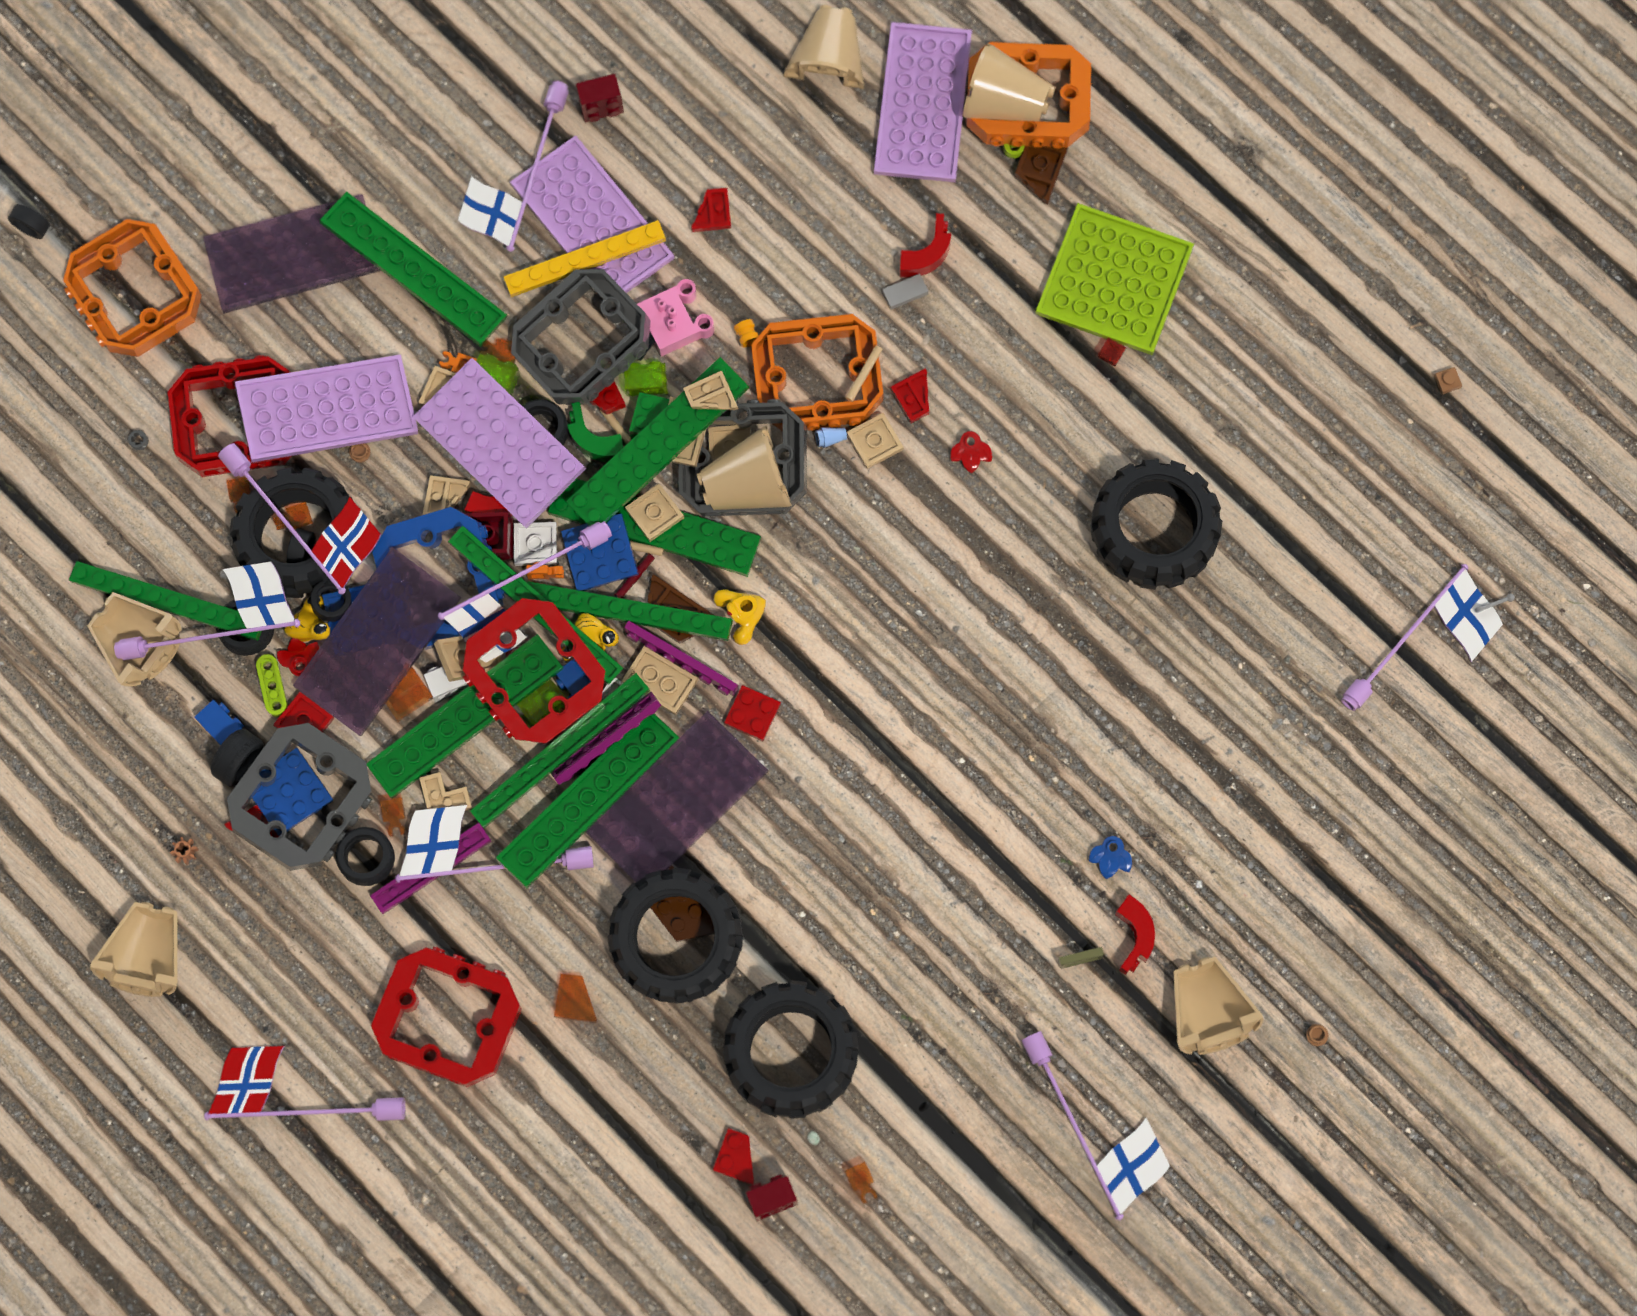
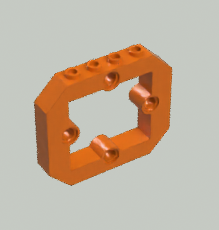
M988 43L1034 73H1037L1039 69L1069 70V84L1061 88L1059 96V106L1062 110L1069 112V121L1042 122L966 118V126L985 144L993 146L1008 144L1014 147L1025 145L1035 148L1054 147L1059 149L1069 147L1089 131L1091 63L1072 45ZM984 47L969 58L967 96H969V85L976 64Z
M131 219L124 220L70 253L63 278L67 286L64 288L70 299L75 298L77 301L74 306L80 315L85 313L88 319L85 322L91 332L96 330L98 336L95 338L101 347L106 346L109 352L135 357L141 356L193 324L202 297L198 287L156 224ZM146 241L156 256L154 267L159 277L166 281L172 280L183 297L159 312L154 308L144 309L139 318L141 323L119 336L107 318L108 312L99 298L92 295L82 279L101 267L107 270L118 269L122 264L121 255ZM108 255H114L111 259L106 260ZM165 265H170L168 269L162 270ZM99 308L96 313H91L93 309ZM156 318L154 323L148 324L150 319Z
M853 314L769 323L751 344L757 400L759 403H767V400L770 399L779 400L778 392L784 390L787 384L785 370L774 364L772 346L803 342L806 347L816 349L822 345L823 340L854 337L857 357L853 358L849 363V377L855 382L859 373L855 372L854 369L857 367L863 368L875 345H877L876 331ZM810 333H816L818 335L816 338L808 337ZM879 357L861 386L862 400L837 403L820 400L814 405L792 407L789 409L805 423L809 431L818 430L820 427L838 428L846 424L858 426L866 422L883 401ZM774 376H778L781 378V380L779 382H773L771 378ZM819 411H826L828 413L824 417L817 415ZM771 423L783 432V423Z

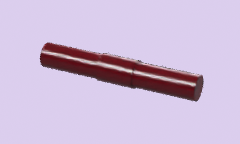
M648 553L637 567L639 575L627 578L614 596L623 598L654 561L655 557Z

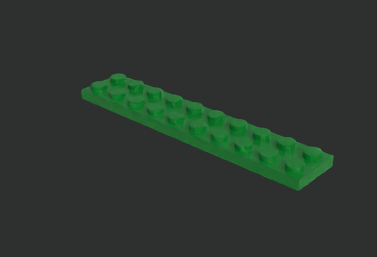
M347 191L320 219L321 225L480 347L507 318V314Z
M721 357L693 382L695 383L722 371L735 401L750 388ZM683 391L566 502L589 526L597 522L609 521L726 410L692 409L685 391Z
M575 479L550 505L548 514L580 525L587 524L566 502L586 481ZM633 497L615 514H623L631 541L663 548L666 552L746 577L749 575L761 541V536L682 512L684 519L650 542L625 510V507L636 500L637 497Z
M537 634L494 666L487 674L498 688H502L507 692L509 703L514 707L564 668ZM474 685L465 688L366 764L391 799L495 721L488 712L491 710L488 703L482 704L475 695L478 690ZM495 693L491 698L492 702L500 705L504 701V696L501 693Z
M655 714L647 716L638 727L629 730L620 741L614 742L495 857L496 860L527 889L680 740V737Z

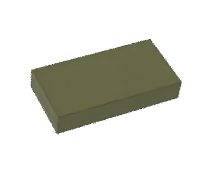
M1099 947L1059 957V967L1063 969L1100 960L1104 955L1103 949Z

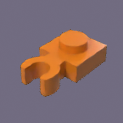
M444 351L443 356L449 358V361L446 363L440 361L439 365L443 369L452 368L451 372L457 373L473 357L458 353L455 358L450 352Z
M539 562L532 563V565H527L526 569ZM544 564L527 573L528 579L564 578L563 566L548 567V565Z

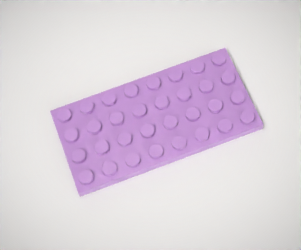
M891 22L874 175L956 182L972 30Z
M576 135L539 161L526 205L566 254L648 224ZM533 166L510 181L511 186L522 200ZM662 242L591 269H604L627 293L675 258L673 253Z
M401 355L235 382L251 463L418 434L417 423L413 418L414 410Z
M473 358L413 416L526 529L586 469Z

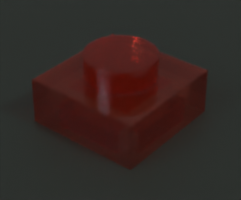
M1108 337L1097 357L1116 367L1126 351V347Z

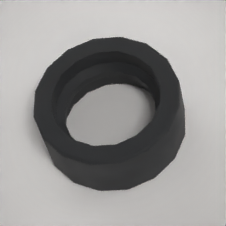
M15 205L8 216V221L15 228L35 239H42L50 227V223L46 218L24 205Z
M299 528L295 531L312 550L316 541L315 533ZM292 535L287 551V563H300L311 559L312 557Z
M321 581L313 588L311 593V607L314 614L319 619L327 622H336L343 619L351 609V593L348 587L345 586L346 592L342 594L344 598L342 607L337 611L327 612L318 603L320 594L328 589L339 590L331 581L326 585Z

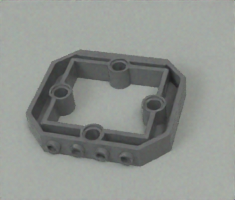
M604 269L574 270L514 324L511 354L557 404L576 402L587 404L589 401L595 400L599 392L605 387H609L620 373L626 372L630 364L645 354L649 346L651 320ZM592 289L603 300L600 309L605 318L613 324L623 321L631 332L609 352L600 354L596 358L595 364L570 386L561 377L564 366L558 357L553 353L541 355L532 346L531 342L552 323H564L569 316L568 309L588 290ZM560 308L557 313L553 314L555 309ZM612 308H617L615 312L609 313ZM555 363L551 369H548L550 364ZM612 363L609 368L604 369L606 364Z
M778 399L767 400V403H759L758 400H748L747 403L738 404V401H736L739 409L726 410L710 426L737 425L745 429L752 424L783 423V444L777 445L773 453L777 464L783 468V483L787 488L792 506L713 510L711 504L706 505L703 497V485L700 486L697 474L701 473V470L713 461L712 455L703 447V444L700 455H706L703 463H697V467L679 464V494L703 517L787 514L807 493V426L791 409ZM741 412H747V417L744 420H738V415ZM782 452H789L788 459L780 460L779 457Z
M306 723L278 728L227 797L233 833L288 870L293 871L321 866L324 861L328 862L334 854L332 849L345 837L347 828L349 826L353 827L360 818L357 814L362 808L365 810L369 806L372 798H370L371 787L366 761L311 724ZM292 743L316 758V769L321 775L329 776L336 771L355 784L338 809L328 814L325 827L307 852L287 839V829L282 822L271 821L266 825L244 810L261 786H270L275 782V766ZM323 759H330L333 764L325 768L320 763ZM267 769L272 774L269 778H262L259 775L260 772ZM334 818H341L343 824L335 827L331 824V821ZM272 829H280L282 831L281 836L278 838L272 837L270 835Z

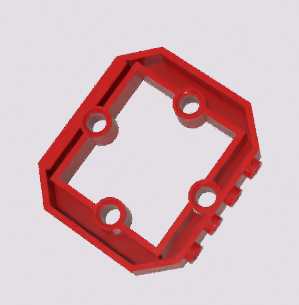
M264 355L255 356L254 359L248 360L235 359L229 363L215 362L209 366L195 365L192 368L186 369L168 390L174 454L177 459L201 477L231 473L218 457L220 451L199 454L197 434L204 431L206 421L201 412L194 408L192 392L219 387L236 389V381L291 373V371L271 357ZM235 373L233 378H226L228 374ZM198 418L195 424H189L192 419ZM242 441L232 442L241 451H244V455L251 463L248 446ZM291 456L252 462L249 468L253 470L285 465Z
M522 598L467 639L463 664L465 675L462 678L469 687L475 686L478 690L475 695L482 704L488 703L491 707V710L488 712L495 721L501 720L504 724L502 730L509 739L513 736L515 740L546 744L602 700L605 670L553 602ZM539 614L558 639L556 644L558 654L565 658L572 657L590 680V683L568 700L563 696L553 697L548 704L549 714L529 729L509 703L507 692L496 686L477 660L497 645L502 649L512 648L517 641L515 632ZM508 632L512 635V641L509 644H503L500 641L502 633ZM568 640L573 644V649L570 652H564L561 649L563 641ZM501 693L504 696L503 703L500 705L494 704L491 699L493 694ZM562 701L565 705L564 711L561 713L555 712L552 708L553 703Z
M434 946L432 949L426 947L397 960L371 1024L382 1054L387 1058L464 1087H470L496 1075L522 1010L509 979L505 977L506 973L497 969L491 972L485 969V965L475 961L472 965L465 962L464 957L453 954L452 957L445 954V950ZM422 967L453 978L462 987L471 985L500 996L492 1017L480 1020L476 1026V1032L482 1042L471 1068L443 1058L442 1052L434 1044H426L419 1049L393 1039L404 1012H413L419 1005V998L413 989ZM464 969L469 970V976L466 979H459L460 971ZM406 995H411V1003L403 1005L401 1002L402 998ZM488 1025L493 1026L494 1031L491 1035H483L484 1027ZM428 1052H436V1058L433 1061H426L425 1057Z

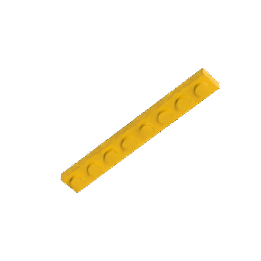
M659 220L503 276L510 296L514 297L564 279L574 270L597 267L665 242L666 238Z

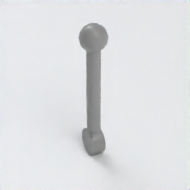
M1510 593L1505 598L1475 608V611L1479 613L1506 601L1512 602L1515 596Z

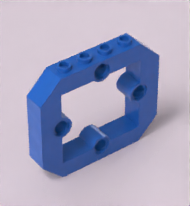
M453 507L387 526L372 552L394 634L423 650L435 647L434 643L437 640L461 635L445 619L440 620L439 618L437 622L415 628L408 599L413 594V587L408 581L402 580L394 549L417 542L421 546L430 549L436 548L441 544L442 535L457 531L464 526L493 552L491 546H488L486 541L488 532L485 525ZM428 532H432L433 539L427 543L425 536ZM468 561L467 568L474 575L479 594L495 586L492 581L480 571L478 572L476 567ZM402 584L404 592L398 595L396 589ZM498 588L489 593L503 607L502 599H505L504 592ZM449 607V608H444L443 610H441V613H443V612H445V611H447V610H449V609H451V608H450V607Z

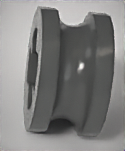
M141 430L132 431L128 436L129 444L136 450L146 448L149 443L148 436ZM136 436H140L143 439V442L140 441L141 444L139 445L134 442V438L137 439Z

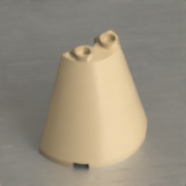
M821 5L784 71V77L804 80L806 71L843 77L844 86L864 89L856 21L852 15V10Z
M987 44L981 52L969 85V96L966 97L963 117L1040 121L1042 114L1046 115L1049 103L1046 101L1049 97H1053L1056 86H1053L995 46Z
M767 426L757 430L703 468L701 473L697 474L700 486L704 485L706 493H703L706 505L711 504L713 510L792 506L787 488L782 481Z
M112 592L105 600L104 611L96 613L87 626L118 683L128 687L141 685L142 680L146 678L149 680L153 679L167 667L175 656L180 643L148 648L145 657L130 660L118 659L114 651L115 643L119 642L120 639L139 636L146 640L148 644L181 639L179 638V632L182 631L181 625L169 613Z
M134 902L91 962L90 969L100 980L106 978L109 980L110 986L128 993L149 997H161L164 992L170 995L176 990L178 982L177 911L170 907H162L161 910L154 909V906L148 902Z
M1215 956L1200 959L1198 965L1194 967L1186 964L1174 971L1177 1041L1182 1052L1192 1054V1051H1198L1199 1055L1218 1052L1241 1043L1249 1038L1250 1031H1257L1263 1023L1261 1012Z

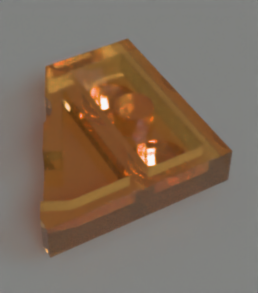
M409 664L385 704L399 722L432 700L433 696L411 664Z
M560 974L555 1018L597 1023L583 976Z

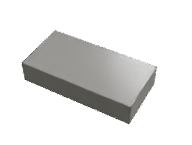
M921 274L882 289L890 310L926 296L929 293Z

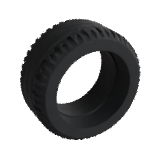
M536 399L522 405L532 416L544 414L553 417L558 422V429L553 437L562 445L565 444L569 433L568 422L565 413L557 404L544 399Z
M235 600L230 601L224 606L238 611ZM216 628L217 633L227 632L225 630ZM274 629L262 630L258 641L251 639L239 642L231 639L230 636L219 637V639L232 653L242 656L254 655L269 645L274 635Z
M240 729L233 732L225 739L215 753L210 766L211 774L225 785L235 787L263 750V742L248 730Z
M359 827L345 834V837L340 840L336 850V863L340 872L347 880L356 885L371 886L383 881L390 874L394 866L395 853L391 842L381 831L370 827ZM363 840L376 841L383 849V858L379 866L368 873L354 872L348 865V854L351 848Z

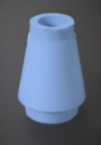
M820 427L819 430H815L816 444L818 447L822 446L825 448L847 440L846 429Z

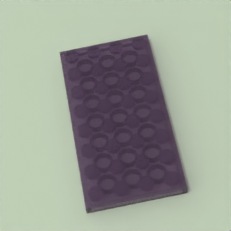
M363 194L353 196L366 206ZM337 201L203 237L224 314L380 272L381 270L320 224V219Z
M392 547L293 686L356 734L362 736L444 623L445 619L440 620L438 613H443L455 607L462 597L396 548Z
M707 711L586 833L636 883L644 878L646 874L657 870L669 869L768 773V769Z

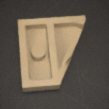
M722 371L683 388L692 409H739Z
M430 475L423 515L449 507L454 508L469 489L470 481Z

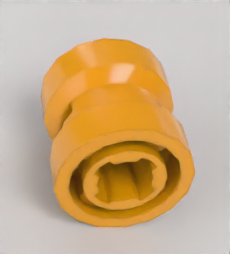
M752 319L743 320L734 326L735 333L739 335V342L743 348L750 347L759 336L758 332L754 330L755 325Z

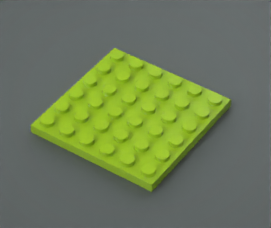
M1077 203L1035 314L1153 355L1194 243Z

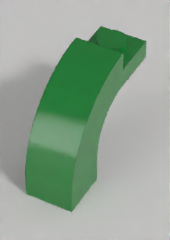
M580 402L571 403L573 411H569L571 424H567L573 443L587 457L600 462H608L623 448L621 434L607 437L592 434L584 424Z

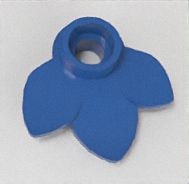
M1117 836L1107 837L1103 844L1095 846L1089 855V862L1099 863L1100 872L1105 879L1112 877L1118 871V868L1125 872H1130L1132 867L1131 855L1124 850L1123 841ZM1111 843L1117 844L1115 851L1109 849Z

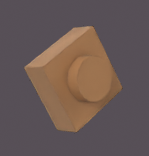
M1455 367L1435 373L1434 375L1441 394L1461 389L1463 386Z

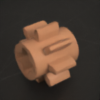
M181 837L178 843H172L175 847L170 854L172 856L177 855L175 858L177 863L183 860L188 865L189 860L197 859L194 855L199 848L197 846L192 847L194 843L192 839L186 842ZM184 847L188 849L185 851V855L181 853L184 851Z

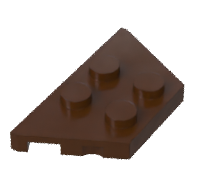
M1025 146L1015 177L1042 202L1048 205L1069 147L1058 149L1054 147L1035 148L1033 146Z
M654 574L652 575L648 595L649 604L714 615ZM657 628L679 644L696 636Z
M669 897L658 901L650 907L676 942L715 934L713 921L708 911L701 903L693 899Z

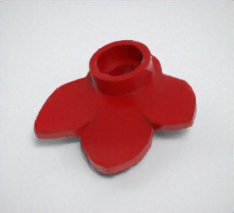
M973 431L965 432L961 436L960 442L952 447L950 453L951 461L961 460L964 468L969 473H973L978 468L981 460L984 462L992 461L990 446L982 442L980 436ZM968 438L974 439L973 445L967 444Z
M292 638L288 651L281 650L277 652L278 661L283 667L289 668L294 676L303 677L310 672L311 664L317 661L320 652L317 642H313L306 646L299 639ZM299 664H304L302 670L297 669Z

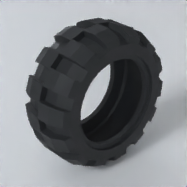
M1159 458L1142 459V463L1136 466L1130 463L1117 470L1116 475L1112 479H1107L1098 493L1090 525L1092 541L1096 543V553L1105 566L1110 565L1115 570L1114 575L1126 583L1132 580L1140 583V588L1156 590L1157 586L1166 585L1168 589L1182 585L1186 579L1190 577L1195 578L1204 570L1215 553L1221 537L1223 522L1220 519L1219 512L1221 507L1216 494L1211 493L1207 488L1209 483L1198 472L1191 474L1186 471V465L1173 460H1171L1170 464L1159 463ZM1161 494L1179 502L1189 514L1193 525V537L1184 547L1169 554L1156 555L1143 552L1133 546L1124 536L1119 523L1120 511L1128 502L1141 495Z
M293 467L277 470V476L267 479L264 475L256 481L257 485L278 510L293 503H311L325 509L331 515L332 521L339 515L349 499L344 486L333 477H325L321 471L310 468H303L302 472L295 471ZM255 488L249 495L246 493L242 494L235 506L237 514L231 519L230 536L233 540L232 549L240 566L272 562L280 576L286 598H303L304 593L312 592L319 582L323 581L325 585L331 580L313 558L300 563H283L270 558L263 552V530L275 512Z
M673 868L657 870L646 874L644 878L636 883H632L622 893L623 896L617 906L613 908L609 920V935L607 937L609 952H611L615 963L614 966L621 977L634 990L660 1002L676 1004L693 1002V1000L706 997L717 990L730 977L737 966L736 963L742 951V920L737 906L729 894L717 882L704 874L691 871L690 869ZM669 897H687L701 903L711 916L715 931L713 948L705 962L694 971L678 976L663 975L653 970L643 959L637 941L638 927L646 911L658 901Z
M791 980V983L783 984L775 982L763 986L762 990L753 995L749 994L738 1005L734 1016L730 1017L725 1030L723 1046L724 1063L730 1081L735 1086L737 1093L748 1104H752L762 1113L773 1117H789L790 1119L805 1118L806 1115L815 1112L820 1113L833 1105V1102L841 1094H844L852 1081L854 1071L857 1068L859 1052L857 1032L855 1031L852 1018L844 1005L841 1006L834 999V995L821 987L818 989L807 985V982ZM783 1013H800L813 1018L825 1029L831 1042V1056L824 1071L812 1082L799 1087H782L767 1081L759 1074L751 1060V1045L759 1028L767 1020Z

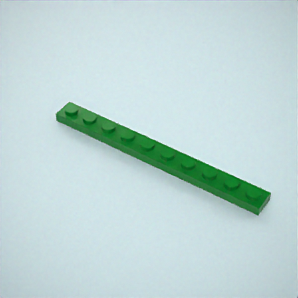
M464 526L448 541L455 550L495 585L517 574ZM521 577L499 588L515 603L522 598L547 601ZM539 614L533 618L557 639ZM564 616L604 668V682L609 685L622 671L623 667ZM570 641L562 642L569 651L573 649V644Z
M76 561L69 578L71 583L109 595L114 592L158 610L225 631L247 629L237 610ZM262 631L238 635L258 641Z
M527 581L548 602H553L558 610L578 614L589 613L594 617L621 622L630 621L634 624L724 641L729 640L733 623L731 618Z
M635 673L471 809L470 812L485 829L650 691L649 687Z

